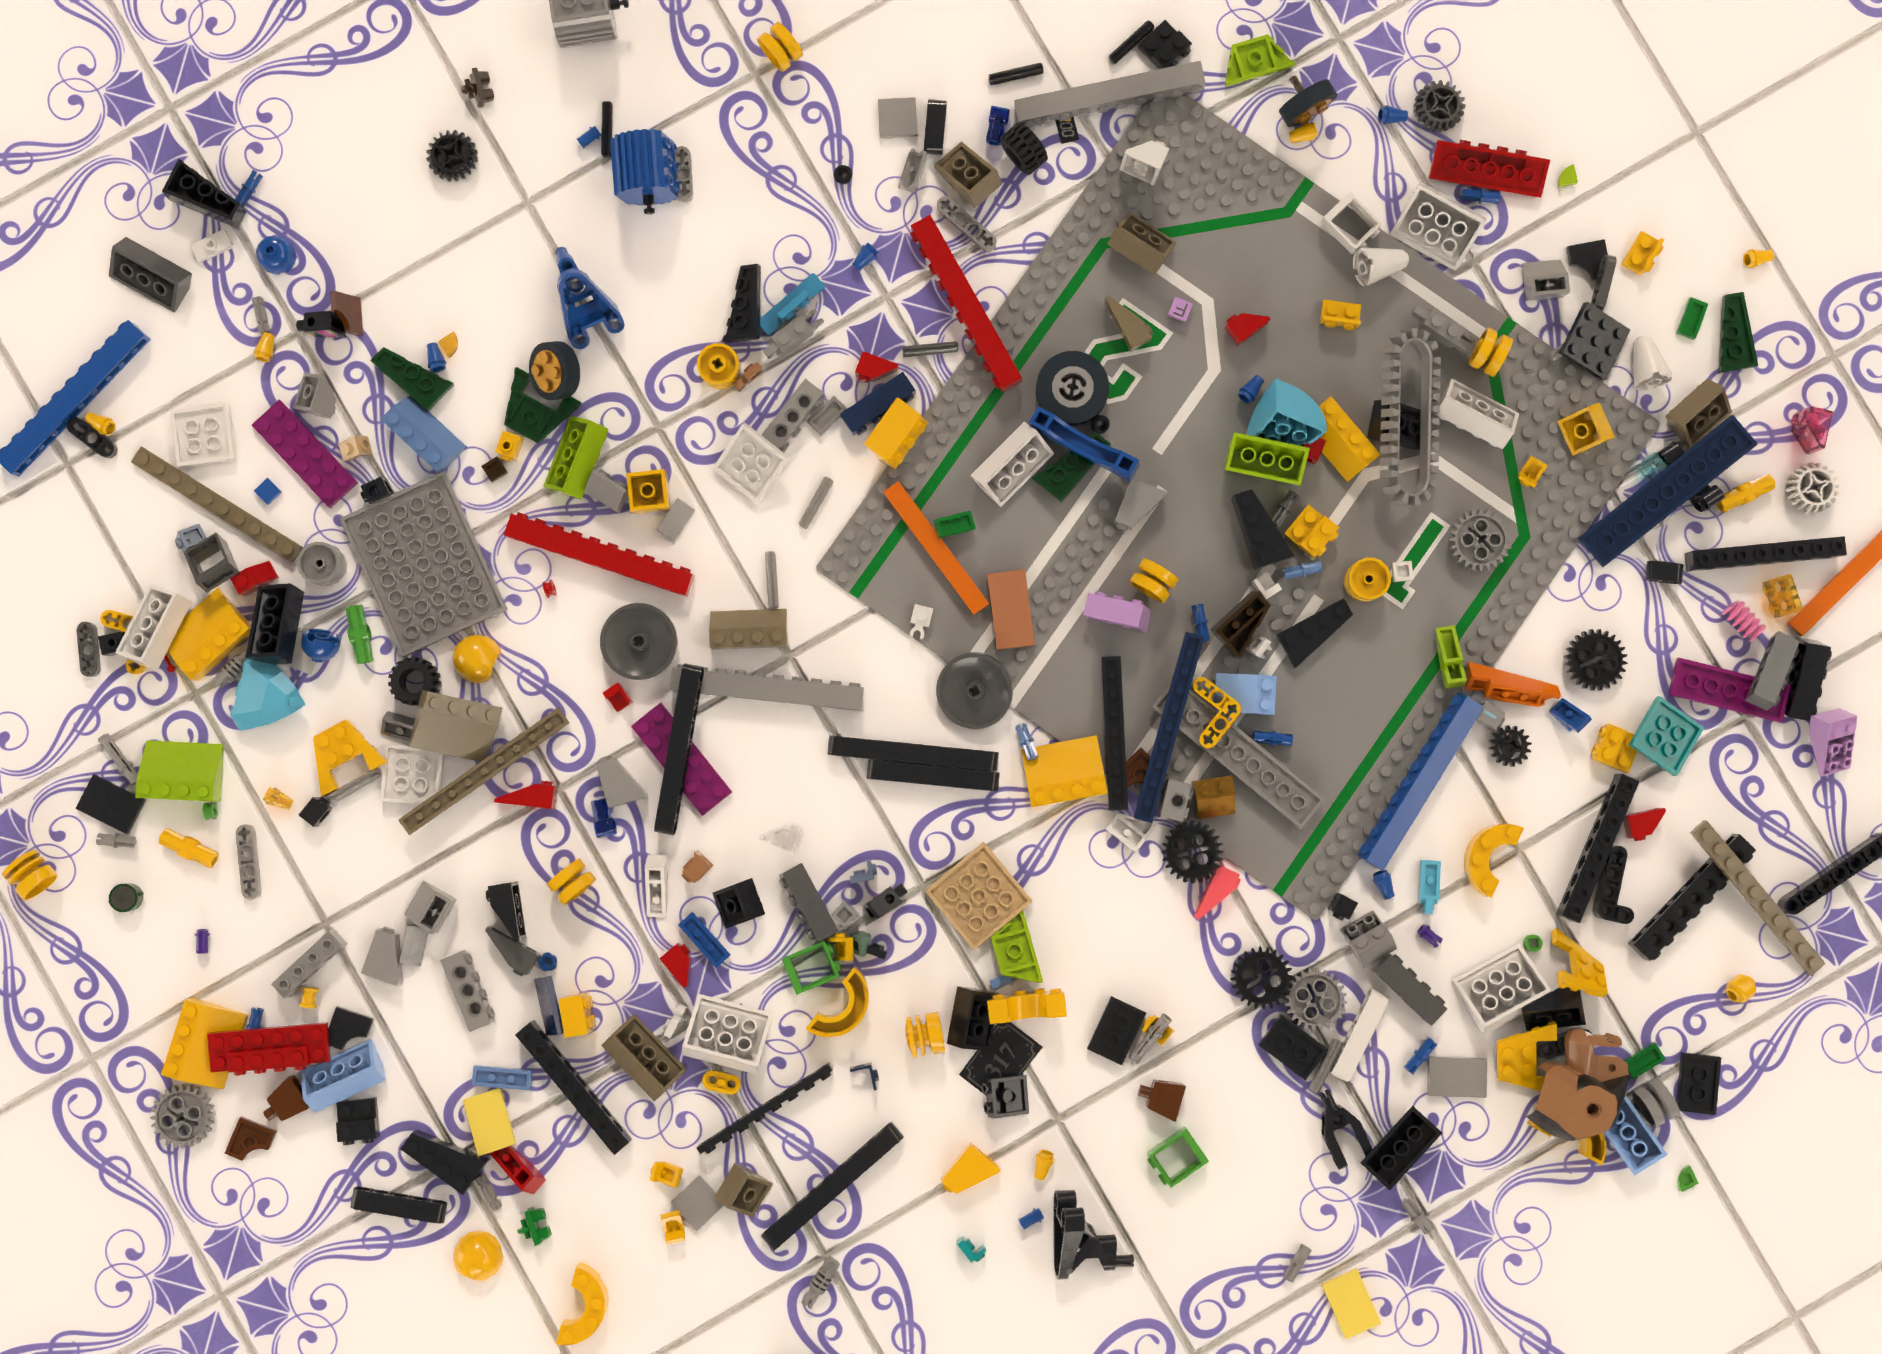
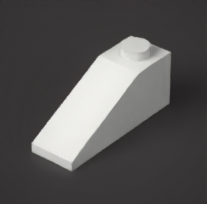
M667 855L647 856L645 864L647 917L667 916Z

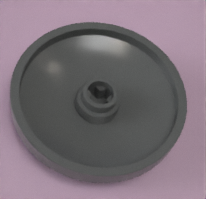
M632 603L614 611L604 623L600 634V649L605 662L614 672L632 680H646L661 674L672 663L678 646L677 632L671 619L659 608L646 603Z
M979 652L964 653L953 658L942 669L937 680L936 696L942 712L953 723L968 729H982L997 723L1006 714L1013 699V683L1007 669L994 657Z

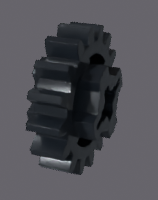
M1506 725L1505 730L1500 727L1498 728L1499 733H1492L1495 738L1489 740L1492 746L1488 747V750H1493L1494 753L1490 756L1497 757L1496 763L1503 761L1502 766H1507L1509 763L1510 767H1515V762L1521 765V759H1528L1525 754L1531 753V750L1527 749V747L1532 745V742L1526 741L1530 736L1523 735L1524 729L1517 731V726H1513L1511 729L1510 725ZM1509 733L1504 740L1500 739L1503 735ZM1510 743V745H1512V746L1515 747V748H1514V749H1510V747H1508L1507 745H1504V744ZM1516 752L1520 753L1517 757L1511 759Z

